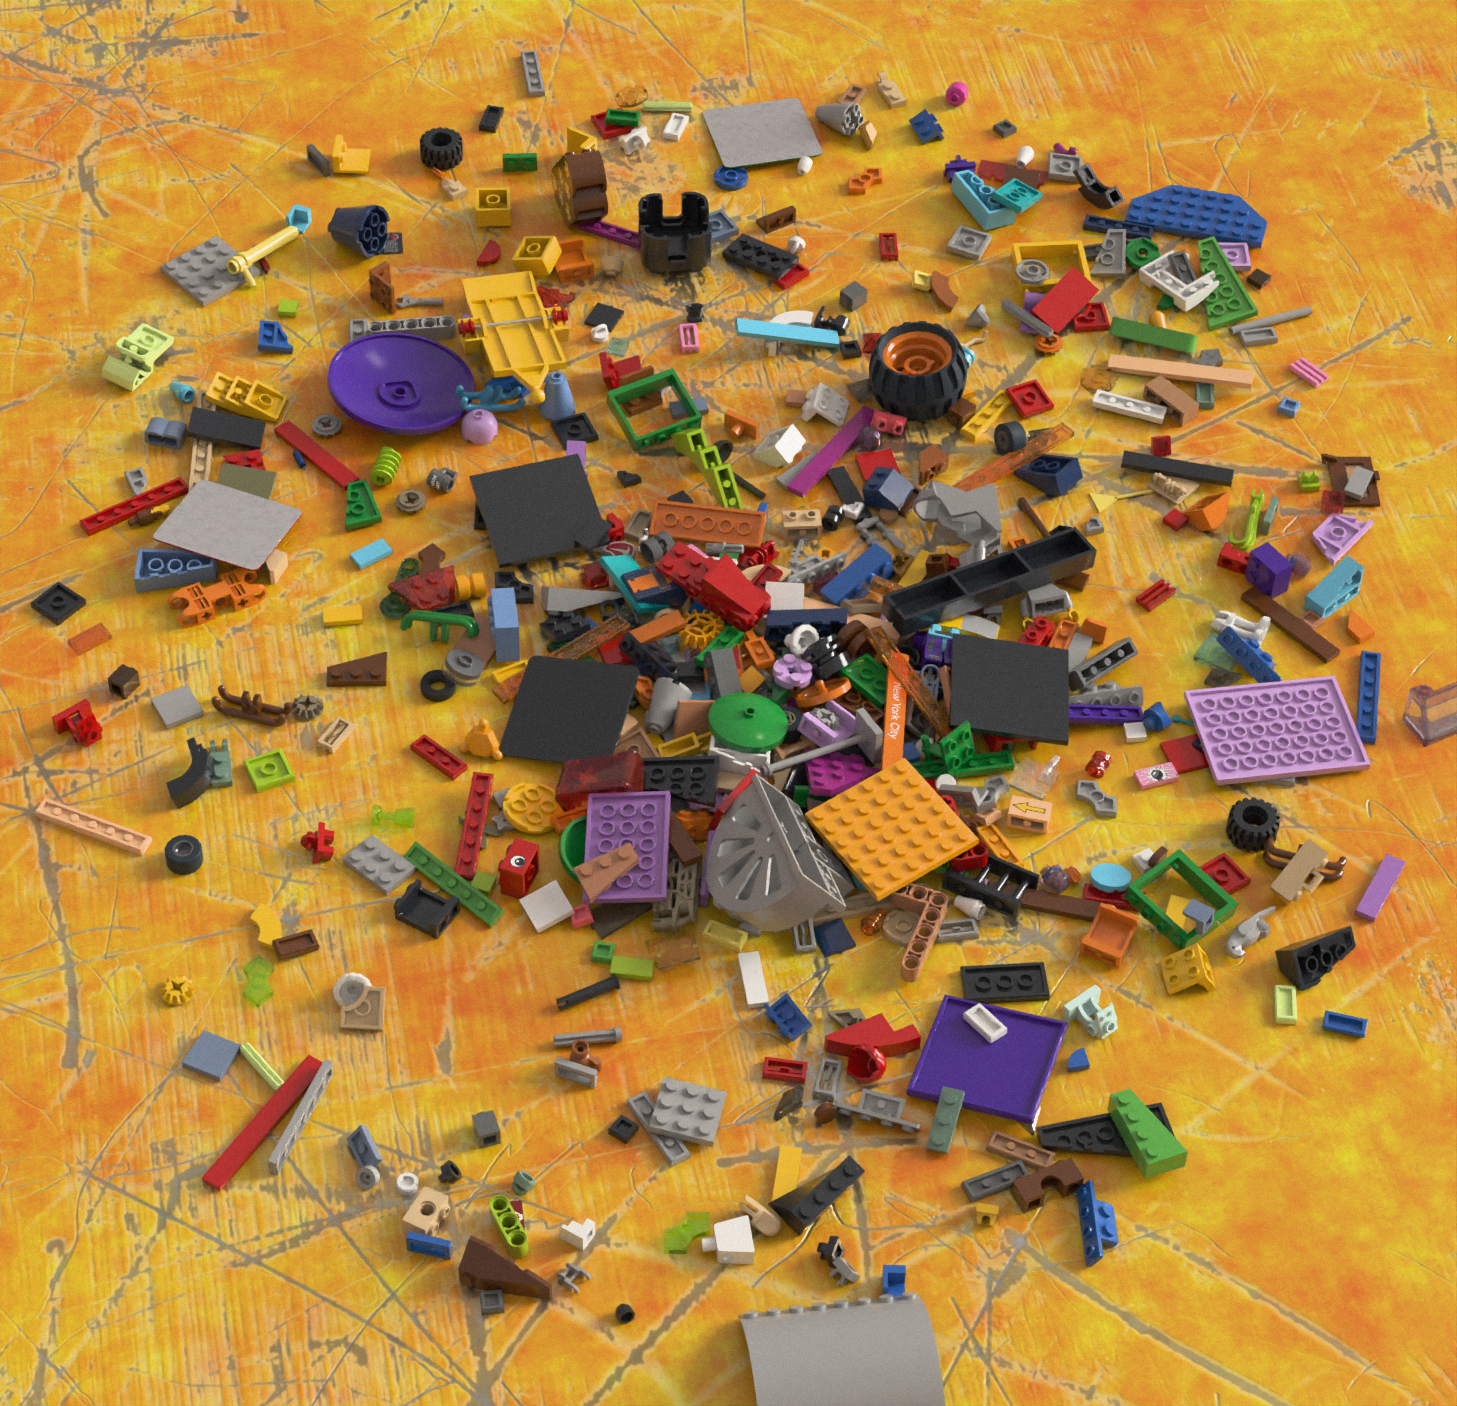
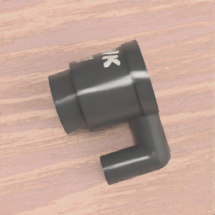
M446 467L441 470L434 468L427 477V485L440 491L450 492L458 473Z

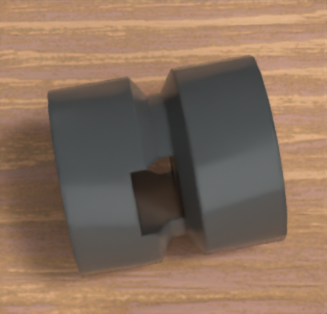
M663 530L655 534L653 538L642 541L640 543V551L648 563L654 564L668 553L675 545V542L671 535Z

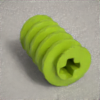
M389 446L381 448L369 475L371 483L378 486L390 485L402 460L400 454Z

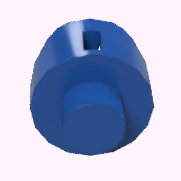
M1156 702L1144 711L1143 724L1150 731L1161 732L1173 723V720L1166 714L1161 702Z

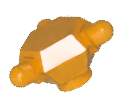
M481 719L479 724L474 726L467 734L465 743L459 746V750L462 753L469 751L472 755L486 758L493 757L496 760H501L503 757L499 751V743L495 734L490 729L486 719Z

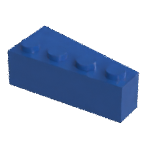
M872 544L820 590L822 601L840 607L842 600L861 599L895 577L891 555L878 544Z

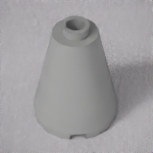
M661 677L654 683L646 724L651 733L657 735L664 733L675 719L678 700H691V691L681 682L677 685L672 683L674 679Z

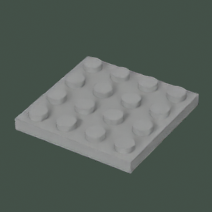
M217 235L160 266L161 272L203 307L248 283L242 272L232 274L228 271L226 263L231 257L236 256L238 252ZM252 264L248 270L253 279L260 276V270Z

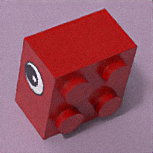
M515 838L513 844L508 846L505 859L501 860L498 865V872H500L498 884L501 888V894L516 899H522L527 896L540 871L538 844Z

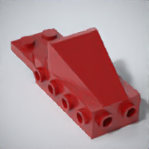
M678 541L655 565L656 571L684 588L686 595L744 633L754 628L761 618L768 613V610L771 609V596L768 592L759 589L748 580L727 553L719 560H715L710 556L706 559Z

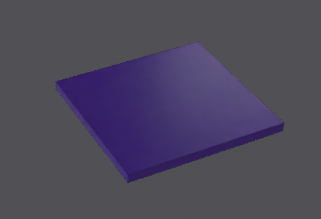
M944 995L906 1090L907 1095L939 1102L943 1086L965 1092L961 1108L1033 1125L1067 1032L1068 1022L980 1003L1007 1028V1034L990 1043L963 1019V1013L980 1002Z

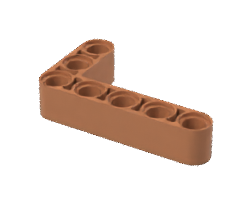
M909 883L889 895V903L891 905L921 914L901 964V978L910 983L917 981L920 977L946 916L948 898L944 893L913 883Z

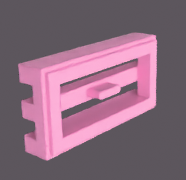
M696 323L678 324L681 352L685 353V350H688L689 353H692V350L699 352L700 347ZM683 328H686L688 345H685ZM690 328H693L695 345L691 343Z
M1303 357L1300 358V361L1297 360L1295 364L1292 363L1290 365L1292 372L1315 388L1329 379L1328 374Z

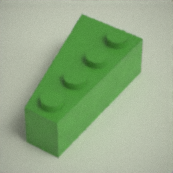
M1131 1089L1110 1095L1107 1110L1144 1179L1185 1166L1188 1151Z

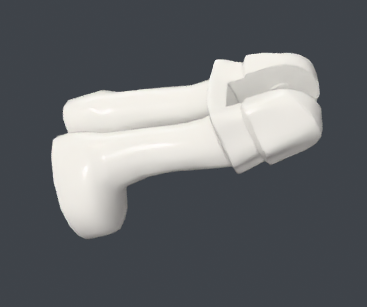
M1217 611L1215 618L1211 622V627L1222 633L1227 626H1230L1242 639L1252 638L1261 646L1268 632L1271 618L1263 616L1259 622L1255 623L1245 620L1235 613H1229V611Z

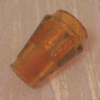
M876 907L861 920L860 929L865 935L873 936L879 932L886 916L885 910L881 907Z

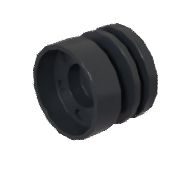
M836 634L819 639L808 646L805 652L800 655L802 659L811 655L812 659L808 663L811 665L816 663L817 667L812 671L816 681L827 679L853 662L846 651L838 654L835 651L842 645L841 642L834 646L830 643L838 638Z

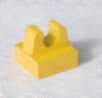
M977 1202V1223L981 1224L982 1218L988 1216L990 1218V1226H993L998 1216L999 1206Z

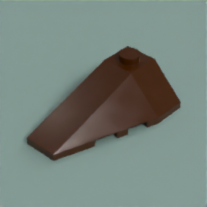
M471 1235L458 1268L459 1281L468 1287H474L479 1290L502 1289V1293L551 1299L552 1284L529 1269L521 1270L514 1263V1259L508 1257L506 1260L496 1253V1247Z

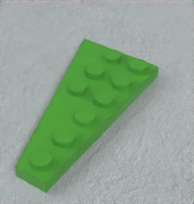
M1212 236L1198 241L1201 276L1214 271L1216 277L1213 278V282L1219 281V286L1205 298L1209 331L1257 316L1258 310L1215 237Z

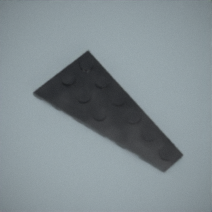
M719 755L613 759L608 767H598L597 776L600 781L621 786L627 785L630 788L643 791H670L672 798L715 808L720 759Z
M1162 1103L1146 1105L1175 1137ZM1109 1113L1036 1127V1134L1041 1148L1049 1151L1132 1157Z

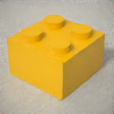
M510 187L475 188L477 227L511 226Z
M524 236L512 258V262L517 272L532 271L533 275L546 276L551 274L562 250L555 236Z

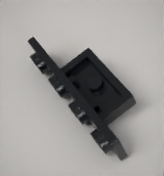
M630 632L624 634L619 644V649L654 683L661 677L674 679L672 683L676 682L677 678L671 672H675L678 665L672 660L670 655L660 648L659 644L655 642L640 643Z

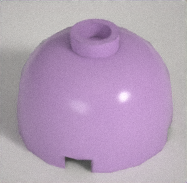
M485 409L469 411L462 420V436L464 440L467 441L468 439L475 445L490 443L493 441V437L498 435L497 420L491 412Z

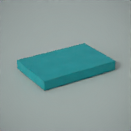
M1014 178L994 191L991 198L1021 214L1041 200L1043 194Z

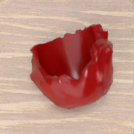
M866 1043L857 1044V1046L852 1048V1052L847 1059V1075H850L859 1083H871L882 1078L887 1067L886 1058L883 1053Z

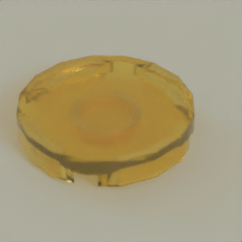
M635 85V88L625 87L616 94V103L622 108L639 106L649 97L647 89L639 85Z
M1095 364L1091 365L1090 368L1086 367L1083 369L1080 375V383L1084 389L1092 393H1096L1097 389L1109 392L1116 385V374L1111 372L1112 369L1107 366Z

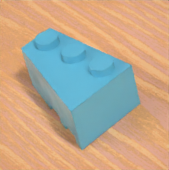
M1347 555L1306 595L1304 610L1308 611L1311 609L1326 619L1359 594L1365 567Z

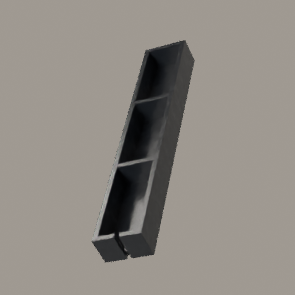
M1076 527L885 594L883 596L881 613L890 623L893 622L892 626L902 637L930 627L932 624L944 622L1092 568L1097 550Z

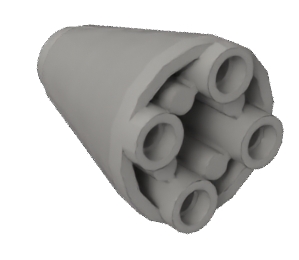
M854 102L819 105L815 111V116L820 121L841 134L850 137L854 136L859 125H862L864 122L861 108L858 103Z

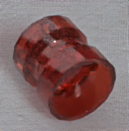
M1095 751L1085 767L1088 775L1096 779L1102 778L1112 762L1111 757L1106 752Z

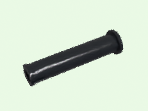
M611 974V977L557 998L556 1003L558 1005L566 1002V1004L558 1006L562 1012L565 1009L611 990H619L620 984L616 975Z

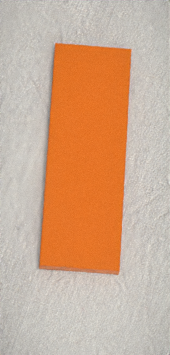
M655 499L649 537H653L664 530L671 535L673 540L706 544L726 542L727 544H743L744 548L758 550L762 544L767 514L761 511Z

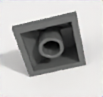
M914 695L907 697L904 728L919 740L922 735L927 734L929 738H933L935 741L939 717Z

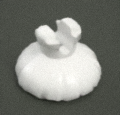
M803 624L796 627L791 634H788L784 639V643L787 648L790 647L792 655L802 659L800 655L805 652L808 646L819 640V635L814 627ZM810 655V656H808V657H806L805 659H802V660H804V661L807 662V661H810V659H812V657H811V655Z
M352 972L344 974L341 978H338L334 985V999L339 1006L350 1005L360 997L363 986H372V984L362 974Z

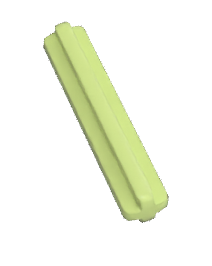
M644 101L643 111L691 112L692 102Z
M246 1042L240 1046L241 1054L273 1090L277 1091L284 1081L250 1043Z

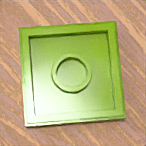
M281 748L243 760L244 767L257 793L295 781V775Z

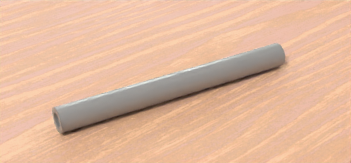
M1310 306L1231 326L1229 327L1230 335L1239 334V331L1258 329L1311 315L1312 310Z

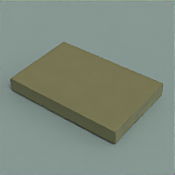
M223 463L217 483L270 500L278 475L276 472Z

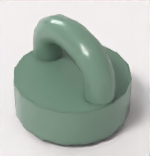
M522 1170L517 1171L512 1182L514 1191L519 1195L527 1194L536 1184L535 1179Z

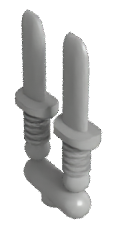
M877 516L869 519L865 518L856 525V530L861 531V535L867 540V546L876 543L888 552L879 542V538L872 536L867 531V528L876 525L882 532L881 537L883 539L888 538L898 549L906 548L894 535L895 531L888 529L881 521L879 522Z

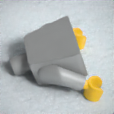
M1052 583L1026 591V595H1023L1020 601L1022 619H1024L1023 632L1026 631V626H1030L1033 622L1030 619L1031 617L1036 618L1037 616L1042 617L1068 611L1066 620L1073 621V618H1075L1076 622H1078L1080 613L1073 609L1074 605L1068 592L1059 589Z

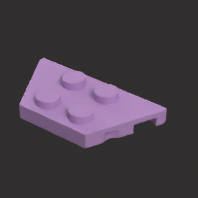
M1332 513L1312 533L1311 539L1329 563L1334 565L1373 526L1374 521L1368 519L1367 522L1357 521L1354 516Z

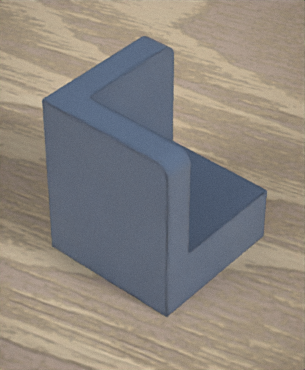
M1192 899L1183 910V915L1196 921L1195 932L1203 936L1213 924L1215 909Z

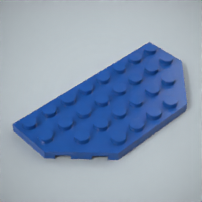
M1169 185L1131 199L1125 222L1154 227L1155 231L1202 239L1214 236L1220 242L1247 243L1248 246L1261 248L1267 228V221L1240 196L1183 187L1181 185Z

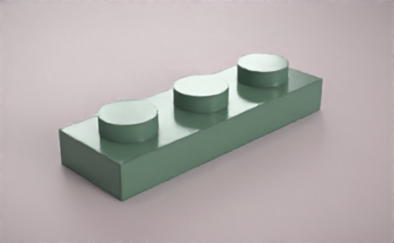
M943 1086L927 1141V1150L948 1155L965 1096L964 1091Z

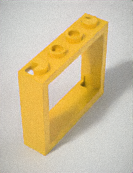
M1082 240L1013 243L1011 257L1015 275L1017 265L1022 262L1021 258L1077 256L1081 274L1092 283ZM1016 276L1020 298H1025V289H1029V292L1047 294L1061 279H1047L1043 284L1039 285L1024 284Z

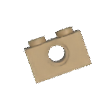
M424 1186L402 1219L403 1232L408 1233L410 1231L434 1236L441 1219H445L450 1211L448 1196Z

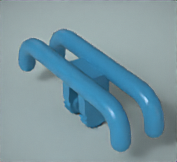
M458 385L455 391L456 396L461 399L460 407L466 411L485 409L488 411L511 412L522 408L526 403L524 398H520L514 404H497L499 400H510L518 396L521 392L519 386H516L508 393H503L502 386H496L493 390L491 385H487L482 392H463L464 387L462 385ZM468 399H479L481 404H468Z

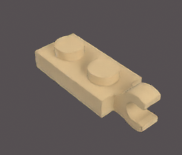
M884 71L877 73L880 78L877 79V89L890 108L906 106L907 99L893 80L888 81Z

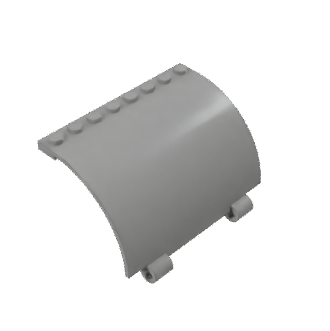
M904 1292L902 1296L895 1297L885 1294L879 1296L878 1299L861 1297L853 1302L837 1300L834 1304L827 1305L823 1302L813 1303L810 1307L793 1305L785 1310L769 1308L766 1310L767 1312L759 1313L756 1310L745 1311L742 1315H738L739 1325L744 1331L748 1347L757 1406H945L941 1368L932 1324L923 1300L915 1292Z

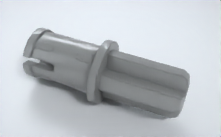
M726 542L707 543L706 555H719L720 552L743 554L744 545L727 544Z

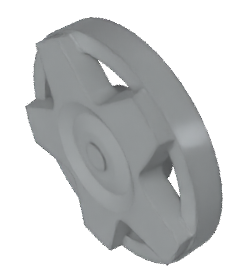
M1027 259L1017 265L1016 276L1024 284L1040 285L1047 280L1049 268L1042 261Z

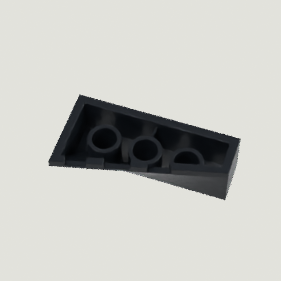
M849 1155L836 1168L775 1199L768 1205L801 1236L860 1179L865 1170Z

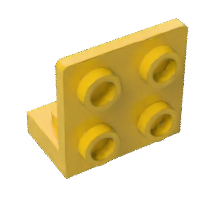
M572 127L567 128V153L575 152V154L582 153V150L585 149L597 150L596 137Z
M336 135L332 155L334 173L367 174L371 149L347 148L346 142H343V135Z
M1197 943L1160 959L1167 992L1170 995L1197 983L1200 986L1203 985L1208 992L1216 989L1208 956Z

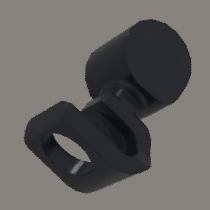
M822 306L816 316L814 327L819 329L830 327V330L838 332V336H843L850 325V320L844 315H838L835 319L829 316L825 321L823 313L826 307Z

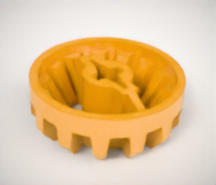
M696 609L692 610L691 615L686 612L682 615L686 627L674 632V643L684 654L697 657L701 653V646H707L725 628L724 621L713 612L708 615V611L705 609L703 613H697Z

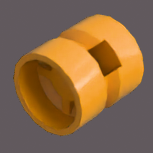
M482 572L473 573L469 578L466 575L455 576V587L459 601L470 599L471 595L475 598L486 596Z

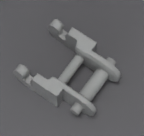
M566 1263V1269L562 1273H557L558 1280L564 1283V1287L570 1291L574 1289L576 1294L579 1292V1289L571 1281L576 1276H581L582 1278L586 1276L588 1281L591 1279V1275L578 1265L575 1267L570 1263ZM569 1272H572L573 1275L570 1278L566 1277Z

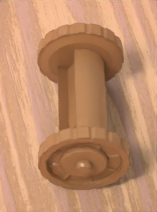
M802 734L799 739L800 742L783 749L776 747L771 750L770 763L773 764L803 754L805 749H818L817 744Z

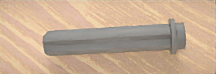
M614 1026V1029L558 1034L553 1037L554 1046H571L574 1041L580 1039L587 1041L588 1044L610 1041L618 1043V1041H622V1030Z

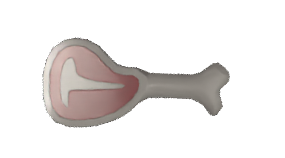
M622 541L612 542L610 545L597 547L592 550L593 552L602 553L604 556L630 555L633 559L636 553L634 544Z

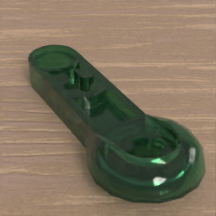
M406 558L402 561L391 593L380 602V611L388 619L400 620L412 610L410 594L417 578V571H419V562L414 558ZM412 565L414 568L407 569L406 566Z

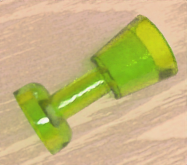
M373 805L372 825H379L382 819L395 820L396 824L413 828L415 807L396 809L395 812L382 811L380 805Z

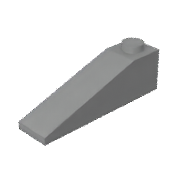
M541 586L543 610H549V614L560 615V611L567 612L601 603L605 600L624 597L622 592Z

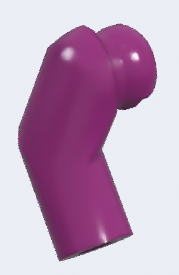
M1056 143L1053 146V149L1059 154L1076 156L1078 153L1075 147H1070L1069 150H1066L1060 143Z

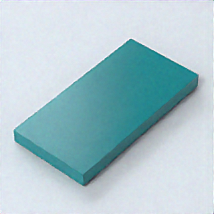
M630 555L603 556L598 561L637 613L659 612L664 608L670 607L663 604L635 602L621 578L624 573L641 569Z

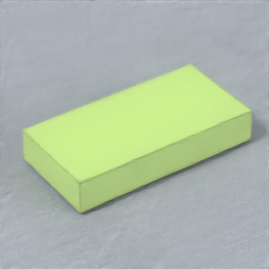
M1274 985L1275 1023L1296 1025V986Z

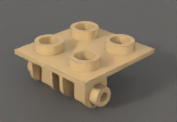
M1155 473L1152 477L1154 481L1148 488L1179 505L1200 484L1193 480Z

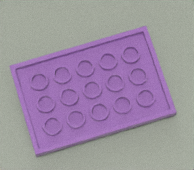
M670 791L588 794L584 863L629 842L639 858V863L622 878L616 879L606 892L602 891L592 904L666 901ZM583 889V904H591Z

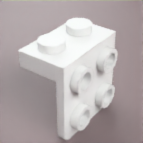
M821 382L814 389H810L805 396L807 400L802 407L801 419L808 422L818 413L835 425L842 426L849 401Z

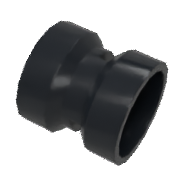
M837 505L829 506L826 514L821 519L822 526L828 531H836L840 522L845 517L844 510Z

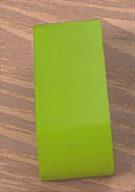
M496 1195L489 1202L491 1219L509 1254L515 1259L524 1258L529 1252L527 1234L507 1197Z

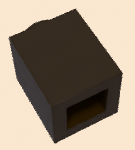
M124 664L120 665L107 678L109 691L123 699H126L140 685L138 671Z

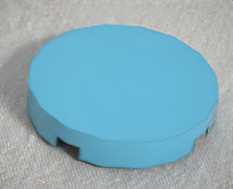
M1098 864L1090 872L1092 885L1104 892L1113 893V890L1123 892L1131 884L1130 872L1117 864Z

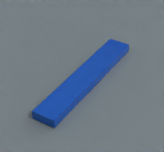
M1361 651L1356 729L1362 743L1375 745L1381 653Z

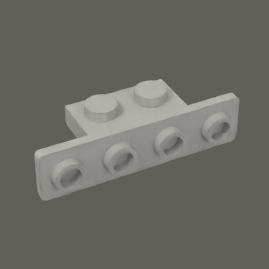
M843 551L825 560L814 554L799 561L797 566L790 565L787 569L791 570V576L787 577L786 582L804 583L805 585L835 570H839L845 565L847 553Z
M1106 681L1102 685L1089 684L1085 688L1079 689V695L1069 696V704L1143 705V688L1141 685L1122 688L1115 681Z
M863 1088L858 1107L836 1101L834 1104L835 1108L839 1109L838 1113L846 1116H851V1113L860 1115L859 1119L865 1121L879 1120L881 1121L880 1124L886 1127L893 1128V1124L901 1126V1130L908 1133H914V1130L920 1131L921 1128L920 1124L901 1119L906 1102L902 1098Z

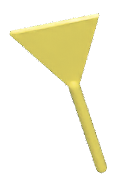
M1149 489L1119 496L1089 493L1100 513L1119 499L1153 493V490Z

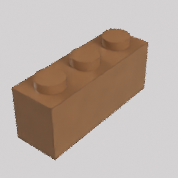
M1159 375L1145 384L1143 398L1150 403L1167 407L1166 415L1181 427L1197 417L1199 403L1173 385L1169 380Z

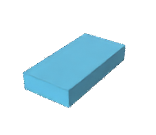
M381 538L351 553L350 559L361 570L392 555L393 551Z

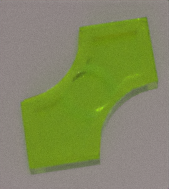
M260 955L243 967L245 974L249 978V983L243 991V996L257 1007L273 996V990L268 985V979L274 972V966Z
M687 1211L685 1220L679 1226L664 1230V1254H687L688 1246L693 1240L709 1235L710 1212Z

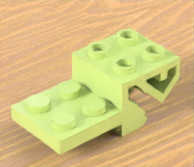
M142 323L128 337L123 336L116 342L114 347L120 353V358L108 356L102 368V377L133 392L153 373L154 361L173 344L174 337Z

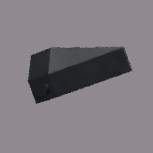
M1347 926L1290 944L1276 950L1275 953L1280 972L1299 991H1303L1317 985L1324 974L1329 973L1339 960L1345 958L1356 947L1352 927Z

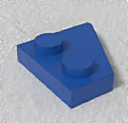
M260 320L258 350L292 354L293 346L289 345L287 336L282 331L279 322Z

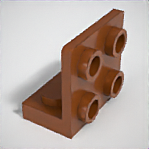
M384 261L369 270L370 297L378 302L383 309L394 314L396 313L394 287L391 285L390 264Z
M650 365L620 377V387L654 375L653 366ZM655 391L621 405L632 417L662 405L663 399Z

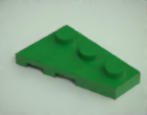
M363 479L348 483L345 530L382 522V516L367 480Z

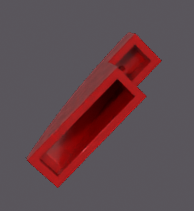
M880 1013L826 1035L824 1049L832 1054L849 1057L852 1048L857 1046V1044L866 1043L879 1049L885 1058L894 1057L920 1049L921 1035L913 1024L893 1031L884 1015Z

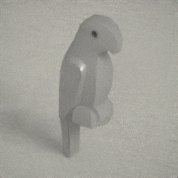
M1275 906L1254 914L1234 928L1224 947V951L1229 957L1233 959L1243 957L1245 951L1242 948L1249 947L1258 938L1263 939L1270 934V926L1263 919L1274 913Z

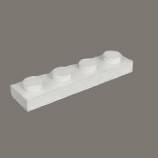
M1098 389L1092 401V407L1158 424L1163 423L1167 413V407Z

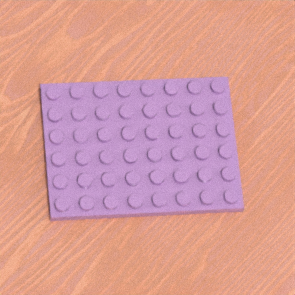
M1335 676L1187 690L1184 692V699L1216 785L1358 771L1370 768V761Z

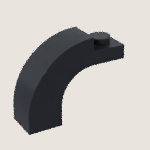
M194 737L187 740L192 756L189 769L182 776L166 783L170 797L178 809L199 798L210 785L214 775V761L207 749H204L202 743H197Z

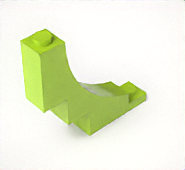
M703 428L686 429L671 434L676 452L684 454L697 466L706 479L717 504L726 508L744 510L730 463L721 462L716 445L708 446Z

